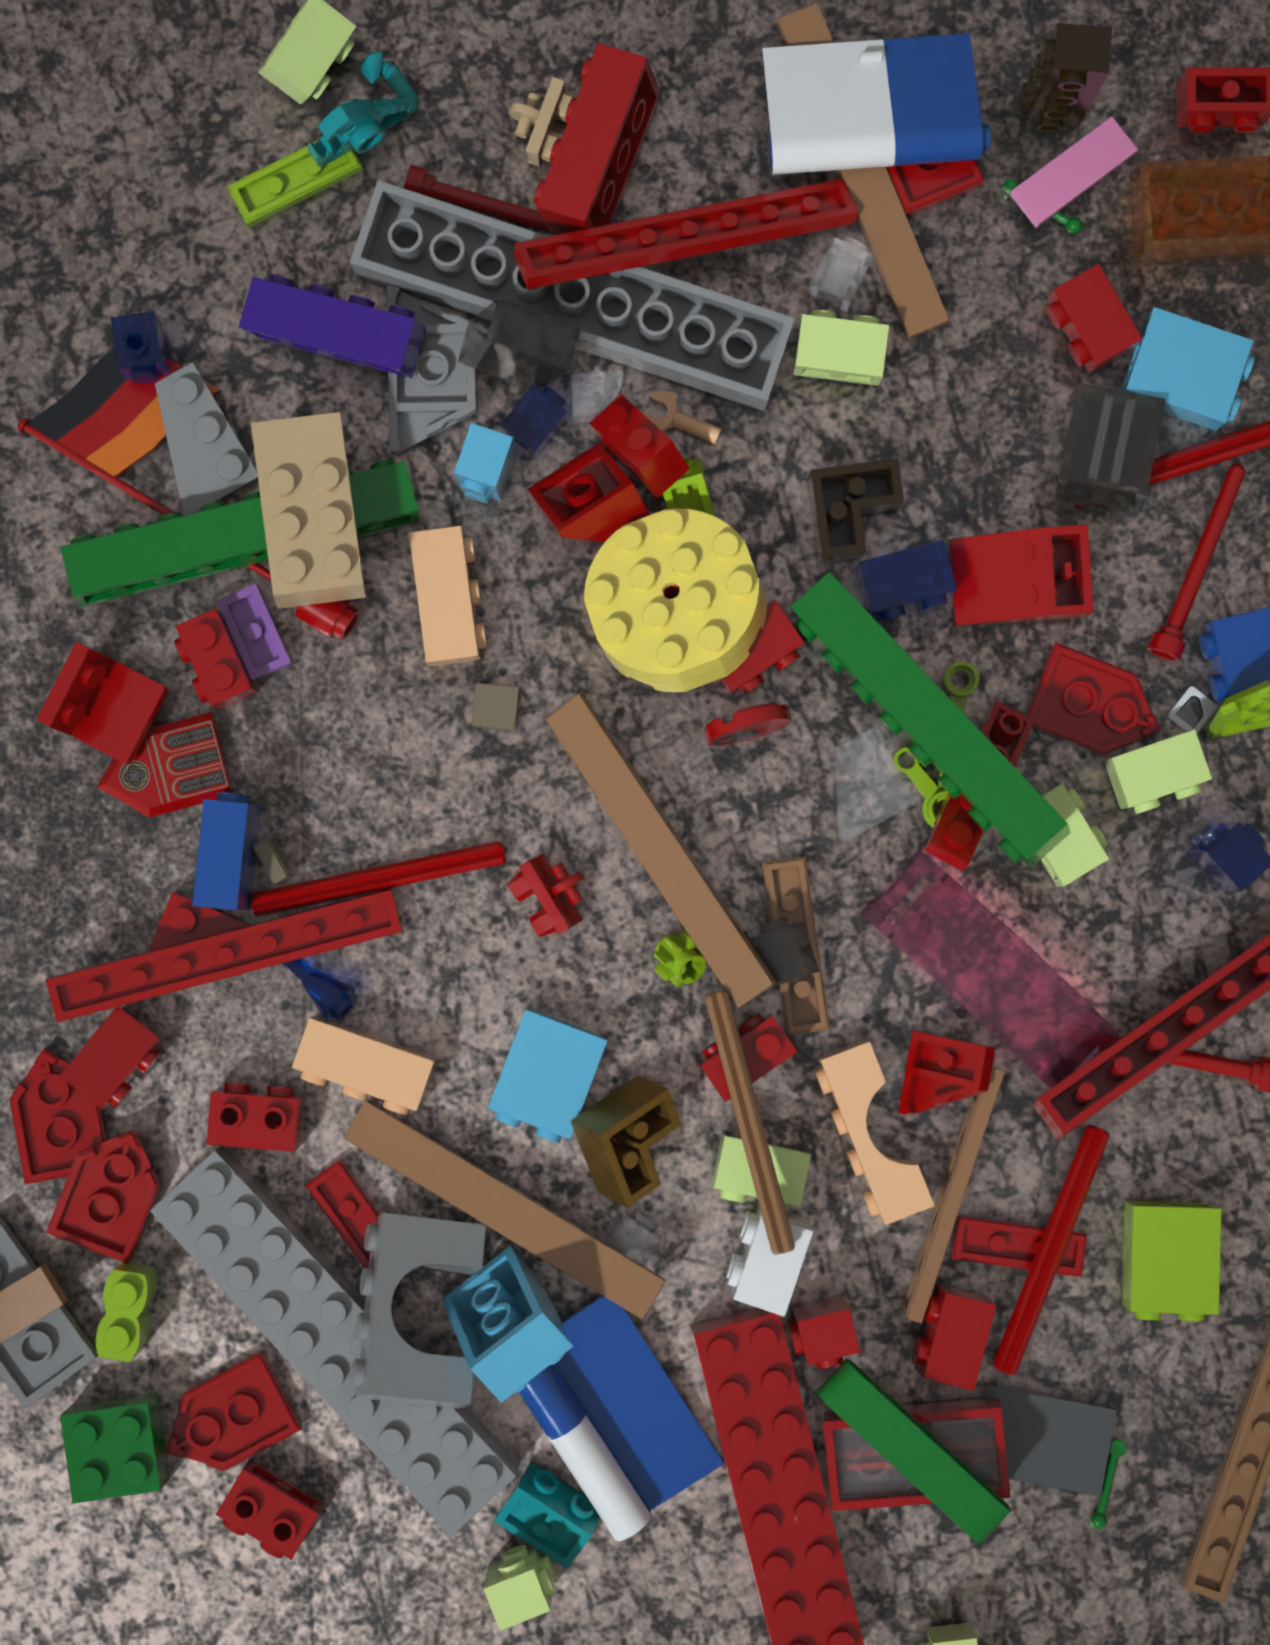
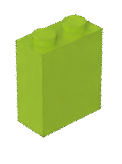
M1125 1200L1122 1305L1128 1311L1135 1312V1318L1141 1320H1161V1313L1178 1314L1179 1320L1202 1322L1205 1321V1315H1219L1222 1208L1212 1203Z

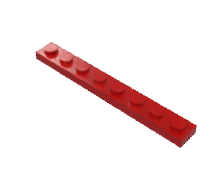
M838 179L515 243L514 256L527 289L855 224L859 212L844 179Z
M390 888L49 977L45 981L58 1023L402 932Z

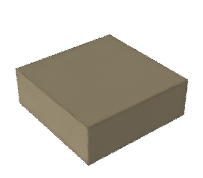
M476 683L471 726L515 731L520 688Z
M264 839L252 846L274 885H281L293 878L294 873L275 840Z

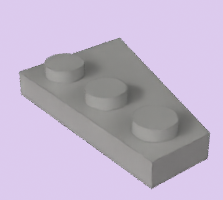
M193 362L155 383L184 516L200 512L199 509L202 506L219 502L258 479L256 468Z

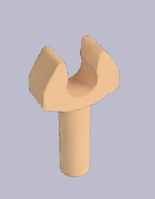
M657 391L649 394V400L665 407L667 414L660 419L649 414H643L663 433L666 430L676 428L716 444L722 429L681 412L676 403L677 395L675 393Z

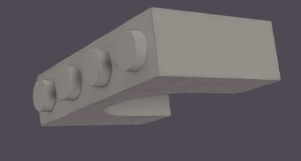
M384 1212L373 1220V1224L367 1225L364 1249L370 1251L369 1268L363 1269L360 1279V1295L366 1296L364 1313L358 1314L355 1328V1338L361 1341L360 1359H354L351 1369V1385L357 1386L356 1398L459 1409L471 1405L474 1373L470 1370L466 1358L428 1354L411 1347L402 1339L395 1328L391 1304L397 1285L408 1273L430 1270L473 1275L483 1268L486 1225Z

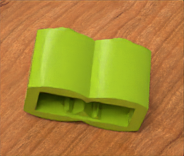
M123 1262L113 1269L108 1276L103 1291V1304L106 1314L102 1318L96 1333V1350L100 1358L130 1362L145 1347L151 1328L150 1315L147 1309L155 1298L158 1286L155 1266L132 1262L126 1264Z

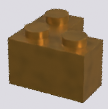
M638 1075L570 1121L598 1193L628 1208L661 1185L648 1148L681 1126L668 1088Z

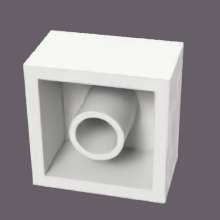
M758 1203L755 1213L747 1211L740 1231L741 1242L744 1243L741 1255L733 1253L726 1272V1278H728L727 1285L731 1286L733 1300L785 1317L813 1230L807 1219L787 1213L795 1248L791 1252L774 1255L771 1252Z

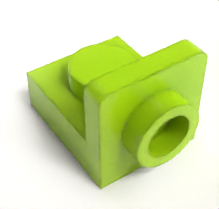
M683 457L690 470L663 493L667 509H692L716 517L704 476L701 458L691 460L689 457Z

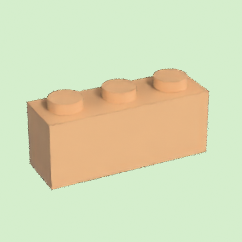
M461 526L409 532L426 663L429 666L481 660L480 649L487 648V638L484 622L476 623L474 606L482 605L479 581L478 579L470 580L468 563L476 562L473 537H465Z
M312 1016L308 1020L292 1068L302 1071L300 1078L307 1082L325 1086L328 1080L342 1085L341 1092L345 1095L366 1101L368 1095L385 1100L382 1106L385 1109L407 1115L409 1109L417 1111L421 1107L438 1058L327 1019Z

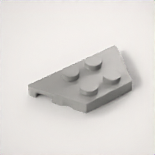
M387 285V311L389 312L391 305L411 310L416 313L415 319L427 328L413 379L388 372L389 451L391 455H395L477 413L475 324L456 314L451 315L441 310L439 306L426 300H419L401 291L400 288L394 285Z

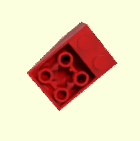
M1088 525L1042 527L949 539L955 626L1081 619L1094 613Z

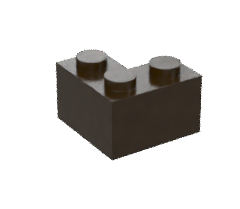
M898 458L810 470L807 481L819 564L862 558L866 553L861 515L900 509L904 503Z

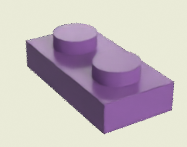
M252 584L216 600L252 681L261 679L293 664L258 584Z

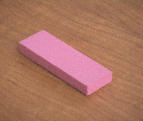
M1111 116L1014 188L1010 196L1034 227L1038 228L1133 157L1138 149Z

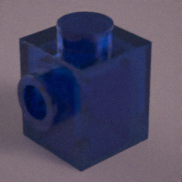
M154 311L111 318L117 367L126 380L144 384L158 380V375L170 374L163 324Z
M532 384L501 423L500 427L505 434L512 436L515 442L536 458L568 418L567 411L562 408L566 401L550 387L545 386L541 391Z

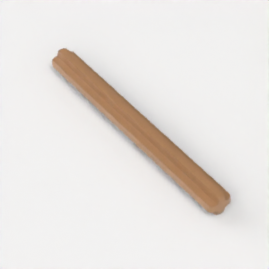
M726 991L716 992L706 996L705 1002L771 1252L774 1255L791 1252L795 1248V1243L729 995Z

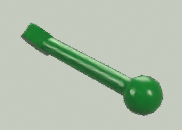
M1006 179L1002 189L1010 195L1018 184L1010 179ZM1061 212L1052 216V218L1064 224L1066 230L1071 234H1077L1082 230V221L1077 217L1069 218Z
M1119 1438L1111 1439L1110 1458L1104 1478L1102 1494L1097 1511L1090 1517V1523L1095 1529H1103L1107 1525L1105 1512L1118 1459L1126 1452V1445Z

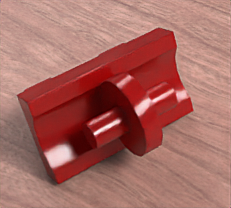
M543 853L520 865L519 869L521 871L507 883L513 896L519 902L535 894L542 905V910L529 917L530 924L537 936L542 937L556 931L558 934H561L583 921L575 907V904L583 900L575 884L585 879L582 871L569 876L561 862L551 867Z

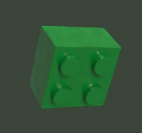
M158 1392L72 1404L60 1415L72 1504L161 1491L169 1481L170 1472L167 1454L165 1453L166 1444Z

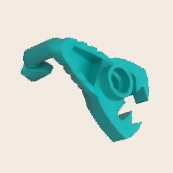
M376 51L367 55L360 69L371 84L378 81L379 75L381 78L385 77L397 97L391 100L387 98L381 99L380 101L358 100L354 98L331 111L318 126L323 136L315 144L309 142L307 146L308 152L319 167H323L353 149L359 154L372 149L383 140L386 135V129H391L398 122H403L417 110L418 97L397 65H393L390 61H382V52Z

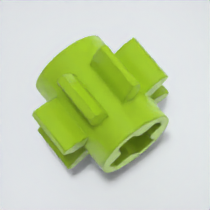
M682 930L679 935L672 933L663 937L657 944L653 954L660 961L655 966L654 971L665 982L670 980L676 987H680L682 983L691 984L697 981L703 975L707 965V961L701 956V952L685 930Z

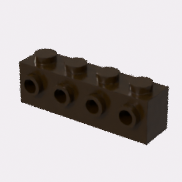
M1057 23L1050 39L1044 38L1041 54H1036L1034 69H1029L1027 83L1023 82L1020 109L1027 110L1025 125H1035L1037 130L1042 132H1059L1063 128H1078L1109 74L1113 27Z

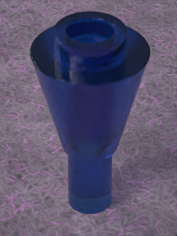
M302 958L283 963V966L302 982L303 988L325 1021H329L332 1018L342 1019L354 1006L355 1000L352 997L355 993V988L318 969H313Z

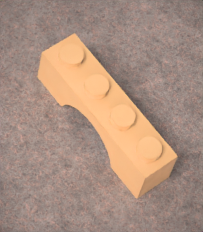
M863 1039L818 1057L821 1068L814 1070L823 1094L831 1092L837 1109L830 1111L839 1135L847 1133L853 1149L847 1151L846 1154L855 1176L863 1174L869 1190L862 1194L871 1217L880 1215L883 1223L888 1225L934 1207L935 1205L919 1165L914 1160H901L883 1154L874 1146L869 1137L866 1122L868 1107L875 1093L886 1083L870 1041Z

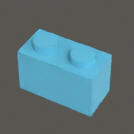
M474 423L470 424L454 471L459 486L465 490L464 495L466 497L489 504L490 498L501 501L518 453L512 436Z

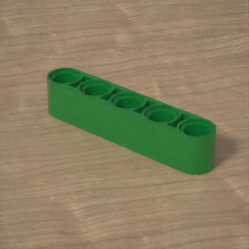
M846 1358L816 1391L826 1405L977 1543L982 1544L1012 1511L1009 1505L990 1486L850 1359Z

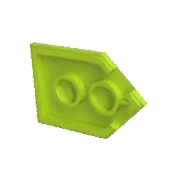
M1270 680L1261 682L1226 698L1205 732L1206 739L1212 740L1270 727Z

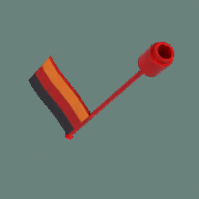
M130 338L104 355L63 398L34 419L23 418L18 422L17 428L21 434L25 432L31 434L161 515L175 513L117 478L154 451L166 438L155 383L183 368L136 338ZM204 380L213 396L221 392L220 389ZM258 563L247 566L271 581L270 570ZM343 600L296 606L295 617L329 638L336 636L344 640L357 623L361 611L353 606L354 601Z

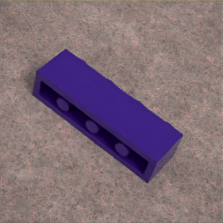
M270 274L268 280L252 278L239 328L256 338L413 379L427 329L415 319V312L393 305L390 306L389 312L374 308L375 302L356 295H350L348 301L334 298V291L310 284L308 291L295 288L294 281L279 275Z

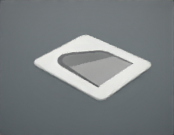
M1190 686L1169 712L1168 718L1186 732L1195 729L1197 734L1215 712L1217 705L1195 687Z

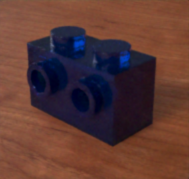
M943 539L861 561L855 567L866 611L872 617L879 615L881 622L905 616L906 607L922 604L923 610H929L948 604L947 596H951L957 591Z
M1219 822L1215 826L1209 823L1191 839L1196 845L1187 852L1221 892H1242L1270 867V856L1261 847L1265 841L1259 832L1248 823L1244 826L1240 822Z

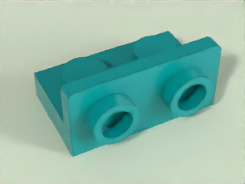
M530 1463L517 1486L499 1509L494 1522L568 1569L592 1537L600 1516L587 1496L557 1479L551 1472L540 1468L534 1463Z

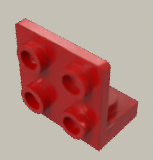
M75 642L36 721L71 735L121 763L130 765L168 692V688L94 649Z

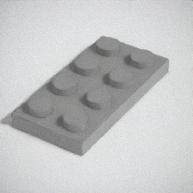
M0 1216L1 1291L38 1267ZM62 1305L0 1343V1376L25 1410L98 1357V1354L65 1305Z

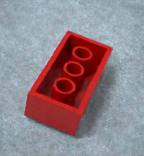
M598 43L593 57H588L585 60L581 72L582 86L577 98L573 97L568 104L565 116L566 128L562 138H557L552 146L550 170L547 178L541 179L538 183L534 197L536 208L552 236L612 224L661 95L647 57Z

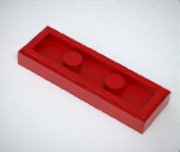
M341 1158L304 1186L362 1267L369 1268L370 1251L364 1249L365 1232L367 1225L373 1224V1220L381 1213Z
M958 1214L953 1229L950 1258L1030 1270L1046 1226ZM1072 1231L1056 1274L1082 1277L1087 1241L1086 1232Z

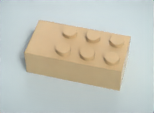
M340 412L252 422L251 429L272 592L277 609L366 598Z

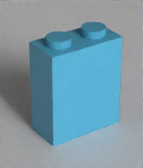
M1153 307L1145 316L1140 331L1142 341L1134 348L1118 398L1217 431L1226 421L1232 422L1237 414L1241 397L1237 396L1236 392L1240 380L1246 381L1252 370L1255 356L1249 353L1254 340Z
M527 1007L488 1106V1109L496 1112L494 1119L513 1127H519L521 1121L537 1127L536 1135L556 1143H560L561 1137L570 1140L574 1131L570 1121L580 1115L608 1038Z

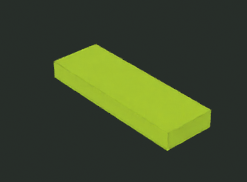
M305 146L228 185L227 188L247 227L250 228L361 172L363 168L354 150L323 167H319L308 152V147Z

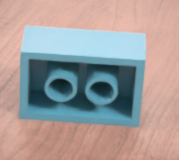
M511 1245L484 1265L480 1271L470 1276L441 1299L470 1370L501 1403L512 1394L523 1390L531 1379L549 1365L560 1361L564 1354L574 1347L541 1279Z

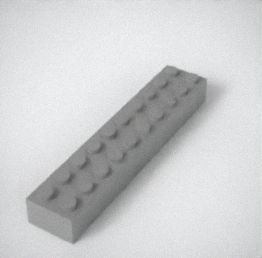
M377 180L350 260L355 276L385 286L394 285L403 292L762 411L766 410L795 321L794 317L643 267L527 289L514 256L515 243L548 236Z
M225 1146L214 1150L150 1210L155 1218L450 1537L460 1530L516 1477L519 1466L518 1462L467 1407L459 1409L356 1398L357 1386L351 1385V1369L354 1359H360L361 1341L355 1338V1328L358 1314L364 1313L366 1298L360 1295L355 1286Z

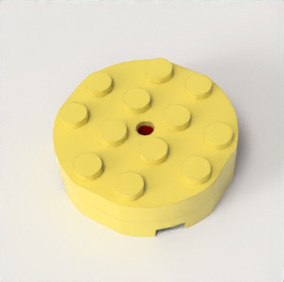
M665 509L623 525L599 549L589 568L584 589V603L597 641L609 661L628 679L631 677L639 682L653 686L654 690L662 692H686L730 675L750 655L748 649L754 642L759 629H763L767 611V599L745 540L736 530L721 519L692 509Z

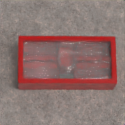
M999 1398L901 1405L1001 1498H1011L1002 1408ZM834 1411L824 1412L823 1427L832 1511L934 1504Z

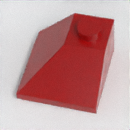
M600 442L527 489L562 538L605 543L623 525L650 515L633 483Z

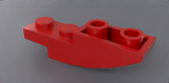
M996 700L979 730L1015 767L1035 720ZM947 793L933 822L935 826L924 851L964 871L972 859L983 830L967 813L972 806L962 795L954 799Z

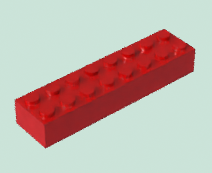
M755 1308L691 1325L690 1330L770 1645H864L781 1316Z

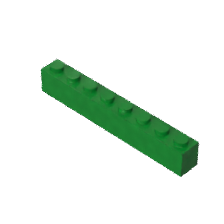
M382 460L372 464L370 470L354 474L353 471L349 470L358 538L420 522L419 511L405 461L395 463L394 460ZM260 491L244 496L241 502L225 505L224 502L209 503L199 509L200 512L185 516L182 513H169L157 518V523L141 527L136 523L125 524L115 528L113 534L96 537L94 534H85L71 539V544L61 546L60 549L72 597L81 608L268 561Z
M830 572L790 606L798 619L793 623V626L808 643L816 639L826 649L821 656L837 674L845 670L855 680L849 686L866 705L873 700L882 709L883 713L878 717L895 736L902 731L910 739L912 744L908 749L925 768L932 763L942 774L937 779L941 786L954 799L960 795L966 799L972 806L967 813L983 831L986 832L990 827L994 829L1002 838L997 845L1014 864L1022 860L1031 869L1071 833L1068 823Z

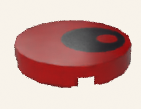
M761 704L737 710V713L732 714L734 720L725 724L723 719L719 717L712 720L705 726L704 733L708 745L725 746L753 740L781 730L792 722V717L786 704Z

